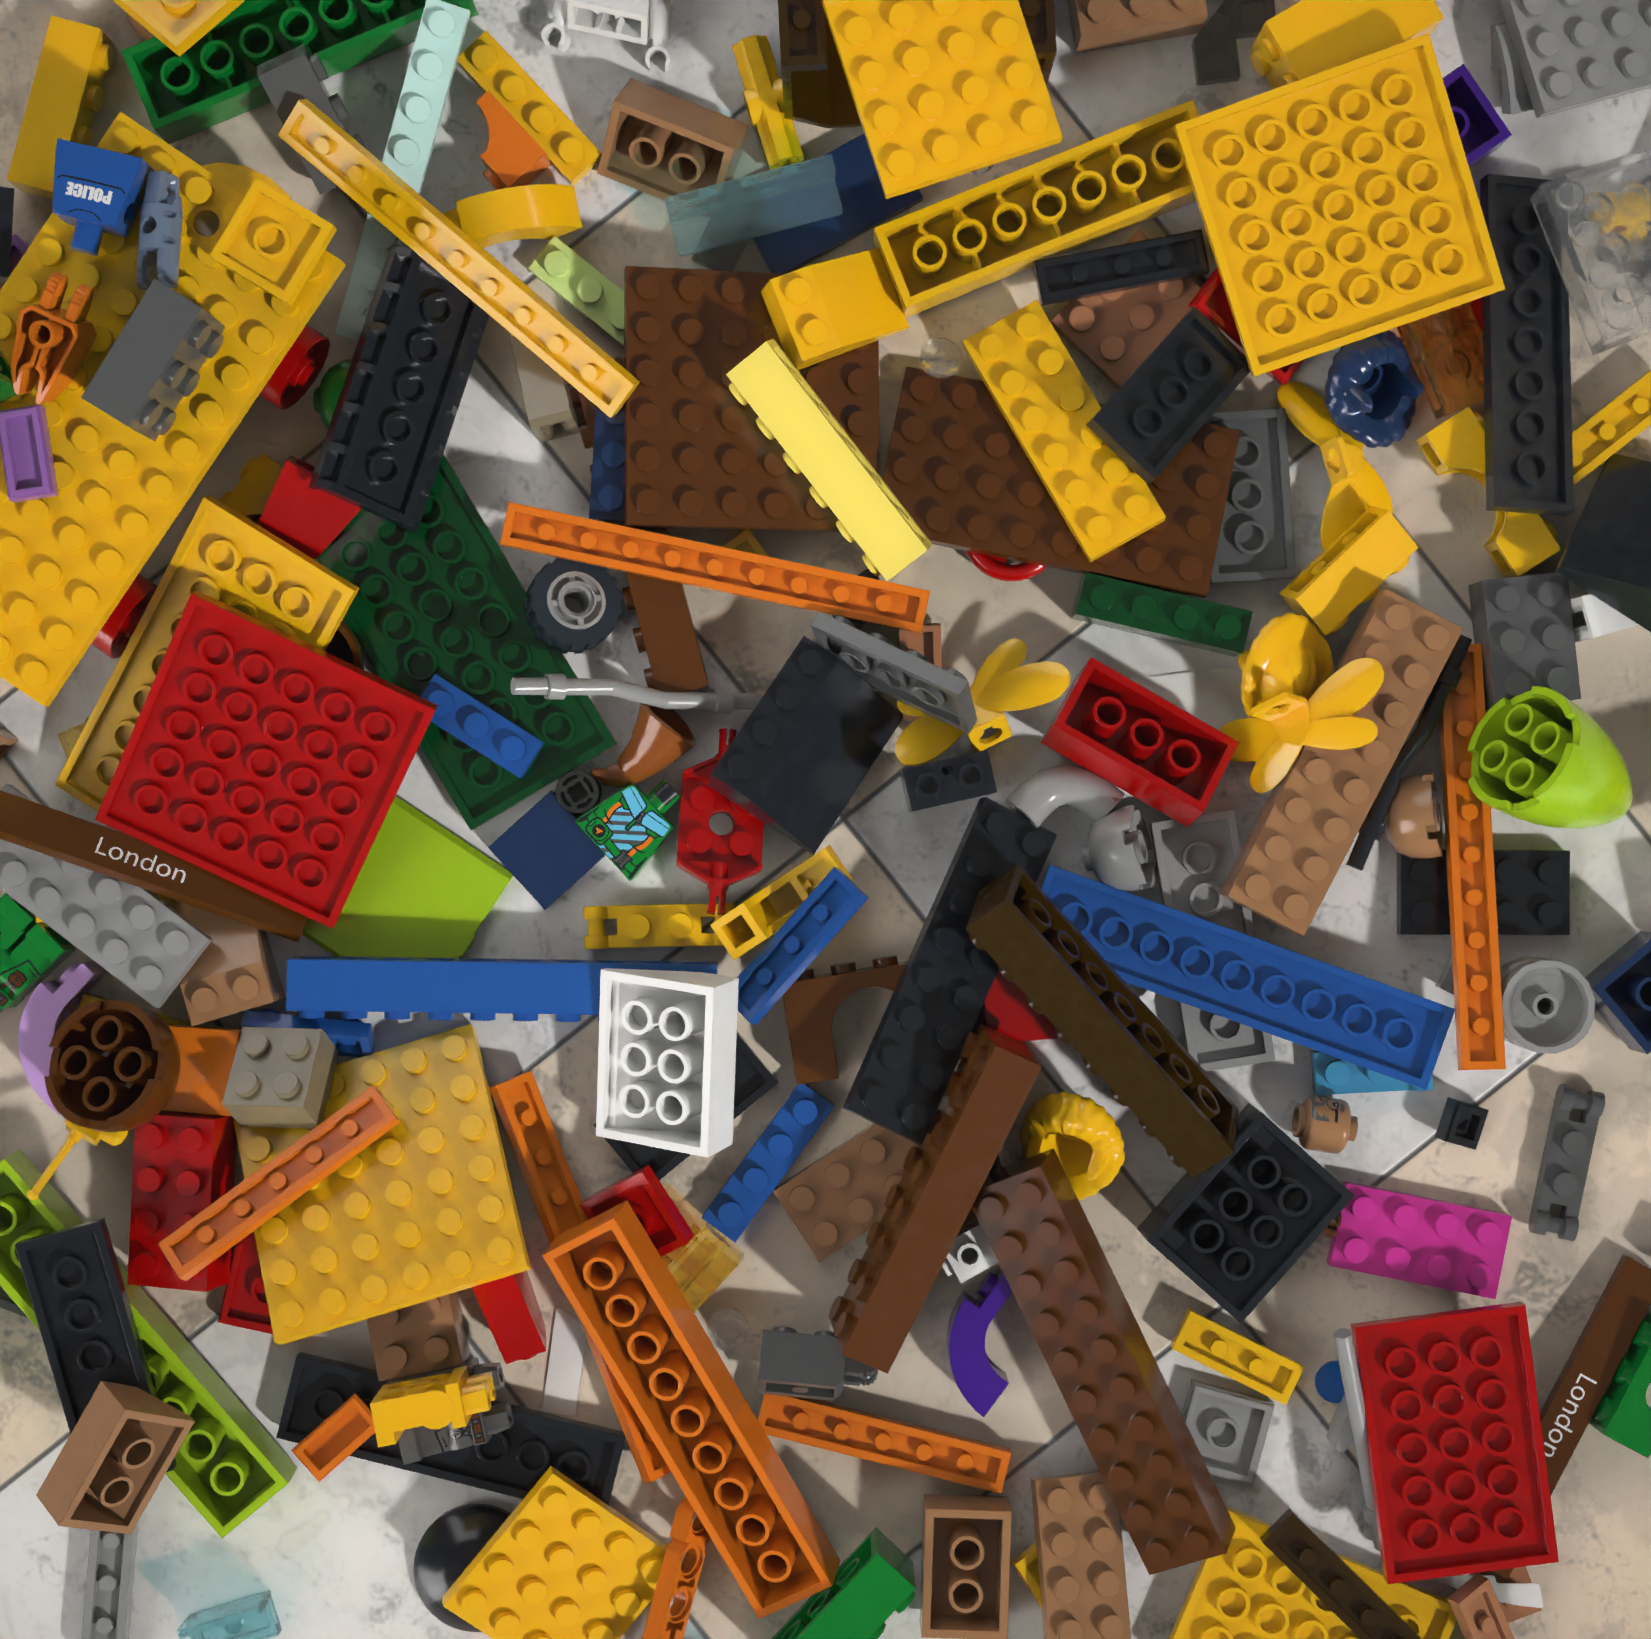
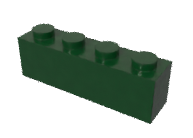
M1086 572L1080 578L1071 619L1235 657L1243 654L1253 612Z

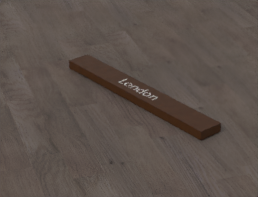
M0 790V839L295 942H298L301 938L308 917L132 836Z
M1625 1255L1621 1256L1540 1411L1550 1496L1651 1305V1269ZM1513 1568L1494 1570V1572L1508 1579Z

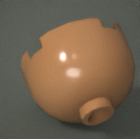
M1433 772L1414 774L1401 778L1383 820V823L1386 825L1383 833H1386L1390 846L1399 854L1410 858L1427 859L1443 857L1441 850L1444 849L1441 805L1437 803V799L1432 798V792L1438 791Z

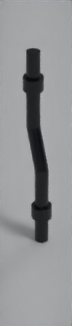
M1460 635L1432 689L1416 729L1401 748L1358 831L1359 835L1346 865L1362 871L1375 840L1380 841L1386 827L1383 820L1399 782L1432 736L1451 689L1457 688L1463 674L1459 670L1472 639Z

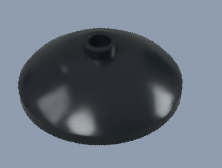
M488 1504L459 1506L438 1517L422 1536L415 1553L413 1566L416 1589L426 1608L446 1625L462 1631L482 1632L443 1607L442 1597L510 1516V1512Z

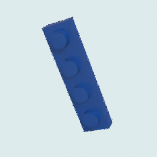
M834 867L737 977L739 978L738 1011L749 1023L757 1025L869 898L842 870Z
M806 1083L797 1085L701 1218L736 1243L833 1110L835 1104Z

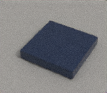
M553 791L547 793L488 847L544 910L548 909L606 856L575 822L577 820L575 815L565 810L559 804Z

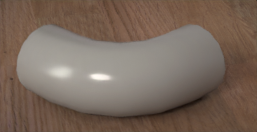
M1061 764L1037 771L1013 791L1006 799V803L1015 813L1029 819L1030 823L1035 828H1038L1054 810L1063 806L1075 807L1095 822L1108 815L1125 794L1112 783L1084 767Z

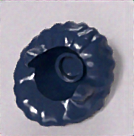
M1387 330L1341 346L1340 351L1333 357V364L1328 370L1324 401L1334 423L1340 430L1351 435L1354 440L1365 444L1369 448L1389 447L1393 442L1400 441L1409 429L1412 417L1416 412V400L1422 394L1424 385L1417 378L1411 351L1406 348L1404 341L1400 337H1397L1394 332Z

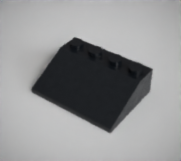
M1614 453L1606 460L1555 571L1650 632L1651 462Z
M803 636L712 771L707 786L814 855L902 721L903 714L839 658Z
M1248 1103L1238 1114L1234 1152L1194 1178L1187 1172L1138 1226L1137 1230L1153 1247L1238 1322L1242 1323L1355 1195L1261 1111Z

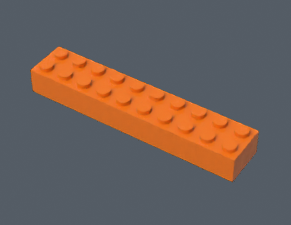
M626 1200L556 1236L542 1254V1257L758 1618L761 1619L831 1587L841 1561L629 1202Z

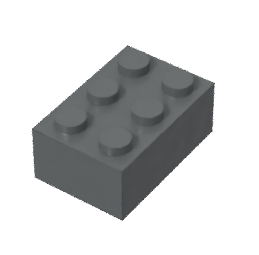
M154 279L81 398L155 442L159 435L166 434L172 427L176 418L174 410L182 397L189 396L196 388L200 379L198 371L206 358H212L220 349L224 339L222 332L226 327L203 308Z
M1555 572L1482 580L1468 585L1474 643L1482 645L1485 710H1489L1503 697L1510 700L1517 695L1531 691L1532 686L1551 688L1569 700L1581 699L1568 579Z

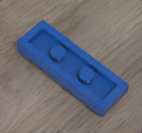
M434 674L420 696L438 705L431 720L432 723L519 778L524 777L545 744L537 737L437 674Z
M261 1009L259 1011L245 1010L240 1023L241 1029L242 1027L323 1029L339 1050L340 1056L362 1057L371 1055L375 1046L371 1023H364L359 1019L299 1018L297 1015L280 1014L271 1009Z

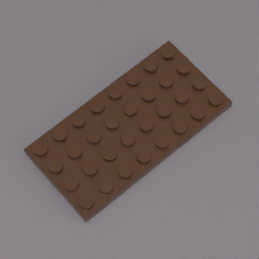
M906 366L882 479L934 545L1081 574L1087 572L1142 586L1206 598L1209 591L1240 430L1204 424L1152 483L1147 484L1166 516L1165 521L1092 562L1088 561L993 397L981 380Z

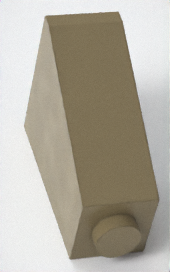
M511 336V344L530 429L540 442L580 433L577 412L568 387L569 382L516 337Z

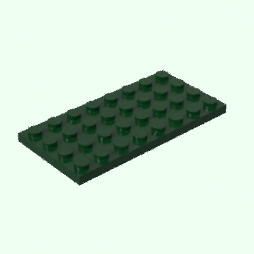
M443 454L417 532L408 533L404 531L405 528L361 509L315 561L360 588L344 619L355 634L362 650L380 678L421 696L434 674H437L545 743L524 777L519 778L430 722L420 746L470 830H475L562 778L565 774L572 772L617 745V742L592 700L587 695H566L564 700H548L543 695H512L510 689L512 678H543L545 674H564L566 678L578 677L564 653H559L557 649L546 647L541 639L537 640L532 634L534 631L531 626H528L526 622L527 614L524 611V602L527 599V596H525L526 590L446 456Z

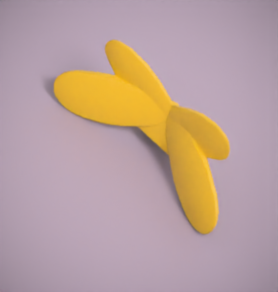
M1293 381L1287 382L1286 385H1280L1277 390L1279 407L1285 408L1288 420L1305 437L1320 447L1331 483L1321 521L1320 542L1322 550L1324 551L1370 506L1389 510L1393 515L1392 501L1385 483L1364 458V444L1354 440L1351 435L1338 428L1330 417L1324 399L1311 388Z
M1017 638L1009 639L1000 644L987 657L970 687L978 721L967 735L975 753L984 751L1012 736L1003 711H1019L1049 703L1061 696L1070 684L1071 678L1068 669L1061 663L1052 661L1030 663L1021 666L1027 652L1026 644ZM897 700V707L900 712L908 716L919 717L901 733L895 744V755L906 766H918L933 761L953 746L964 733ZM991 726L993 729L999 728L994 735L980 739L984 734L983 730Z
M1373 658L1353 660L1332 674L1315 691L1309 701L1304 697L1283 692L1251 708L1250 712L1254 718L1238 719L1225 724L1219 731L1239 742L1230 761L1256 762L1250 775V785L1256 792L1266 793L1277 787L1287 777L1303 745L1321 749L1346 750L1371 743L1377 737V725L1370 719L1354 715L1365 707L1380 689L1384 681L1382 665ZM1281 704H1286L1285 706H1283V707H1281V708H1278V707L1273 708V707L1278 706V705H1281Z

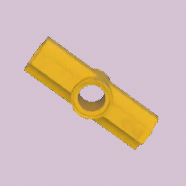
M752 35L743 38L737 44L732 45V50L745 89L742 90L746 109L752 127L757 128L766 164H768L770 171H781L794 167L799 162L804 161V156L793 120L784 118L782 78H779L770 42H768L766 35Z

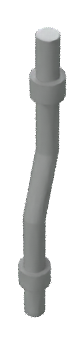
M545 674L543 678H512L510 683L512 695H543L548 700H564L566 695L614 696L663 709H710L714 714H730L733 709L754 710L763 697L761 693H733L729 688H713L710 692H665L616 679L566 678L564 674Z

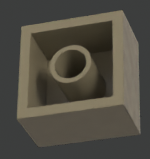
M242 1027L222 1105L240 1126L314 1129L324 1119L339 1050L323 1029Z

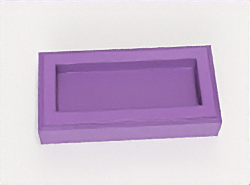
M39 404L1 410L0 446L9 501L16 503L59 496L45 407Z

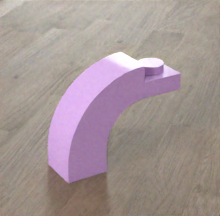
M94 960L81 964L78 962L73 963L60 976L59 981L62 985L55 980L41 982L28 999L20 1020L18 1047L23 1070L38 1096L58 1115L60 1113L49 1098L44 1076H49L50 1060L54 1049L49 1047L57 1029L72 1014L77 1004L81 1001L82 995L88 993L106 974L107 971Z

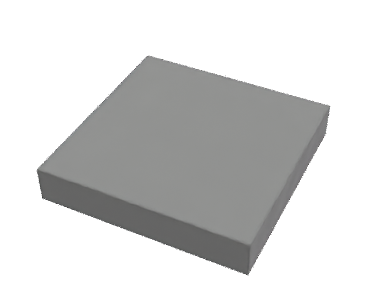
M1191 1379L1182 1417L1209 1473L1253 1486L1275 1404L1271 1400Z

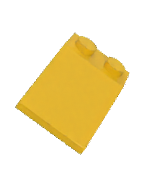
M879 248L812 264L770 279L761 291L783 350L797 370L910 328Z

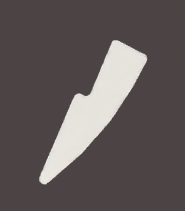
M1474 1575L1436 1578V1580L1458 1590ZM1482 1575L1490 1580L1499 1602L1536 1608L1544 1606L1541 1588L1538 1583H1497L1495 1576Z

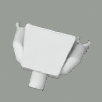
M554 0L551 15L554 16L553 23L547 24L541 32L542 41L547 47L550 45L552 35L556 32H561L562 36L558 50L565 52L569 48L571 38L565 30L566 21H568L569 29L647 45L648 38L652 39V47L646 52V67L650 71V58L654 54L659 53L666 58L665 72L670 68V54L665 48V40L670 38L671 4L669 0Z

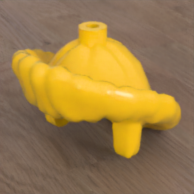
M1286 613L1281 617L1275 616L1260 630L1259 635L1253 640L1250 650H1245L1237 658L1242 670V683L1240 687L1244 711L1247 716L1254 718L1250 712L1251 708L1283 692L1304 697L1309 701L1315 691L1333 674L1334 664L1328 641L1306 616ZM1281 704V705L1275 706V707H1273V708H1276V707L1281 708V707L1285 706L1286 704Z
M1067 1091L1058 1094H1048L1046 1098H1040L1036 1101L1023 1120L1020 1141L1024 1158L1026 1159L1054 1148L1078 1200L1095 1195L1100 1189L1109 1185L1124 1163V1140L1121 1137L1119 1127L1115 1124V1119L1106 1113L1103 1106L1097 1105L1090 1097L1070 1094Z

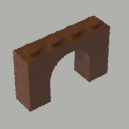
M897 955L872 959L873 967L856 969L855 962L831 965V973L814 975L813 968L805 969L783 994L797 1085L839 1078L832 1034V1023L837 1008L847 996L862 988L882 987L894 991L907 961L898 962Z

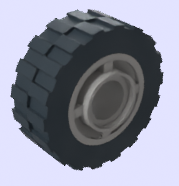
M556 558L554 562H548L542 567L528 587L525 594L527 599L524 602V611L527 614L526 622L528 626H531L534 631L532 634L537 640L541 639L546 647L557 649L559 653L567 654L568 652H574V654H581L587 649L590 651L596 648L609 636L619 621L617 619L622 613V606H620L622 594L617 588L618 583L615 577H611L607 572V568L562 558ZM573 597L577 599L582 606V612L575 613L570 611L565 606L564 598Z

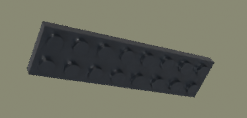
M1487 174L1480 180V206L1505 290L1482 297L1486 510L1566 516L1574 512L1566 181Z
M987 797L979 799L845 1100L843 1109L915 1144H923L952 1073L961 1057L960 1053L966 1038L975 1025L999 970L997 962L987 951H982L973 944L966 929L979 891L1017 863L1037 882L1057 834L1042 826L1035 828L1029 819Z
M300 1352L296 1356L276 1438L300 1443L355 1393L370 1408L373 1398L389 1380L379 1381L376 1370ZM497 1400L491 1401V1405L503 1403ZM510 1404L514 1418L511 1428L493 1434L486 1444L446 1451L423 1457L421 1461L404 1465L399 1442L394 1445L378 1448L376 1434L374 1433L349 1456L524 1499L548 1468L552 1466L609 1505L626 1437L622 1431Z

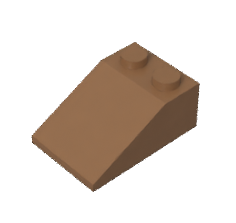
M177 900L167 902L170 907L213 939L179 983L192 1026L286 998L266 931Z

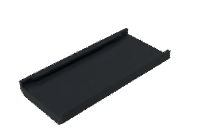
M397 245L389 249L309 488L324 491L401 526L408 533H415L418 531L489 314L411 248Z

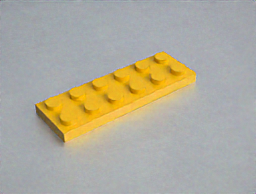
M1038 300L1031 302L963 340L962 346L1089 562L1098 559L1165 521L1166 516L1146 482L1086 425L1101 409V406Z

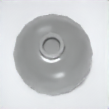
M1134 805L1117 808L1095 821L1088 834V846L1082 847V858L1086 870H1094L1101 883L1125 892L1153 888L1155 884V863L1146 864L1148 862L1147 850H1152L1151 840L1139 809L1134 810Z

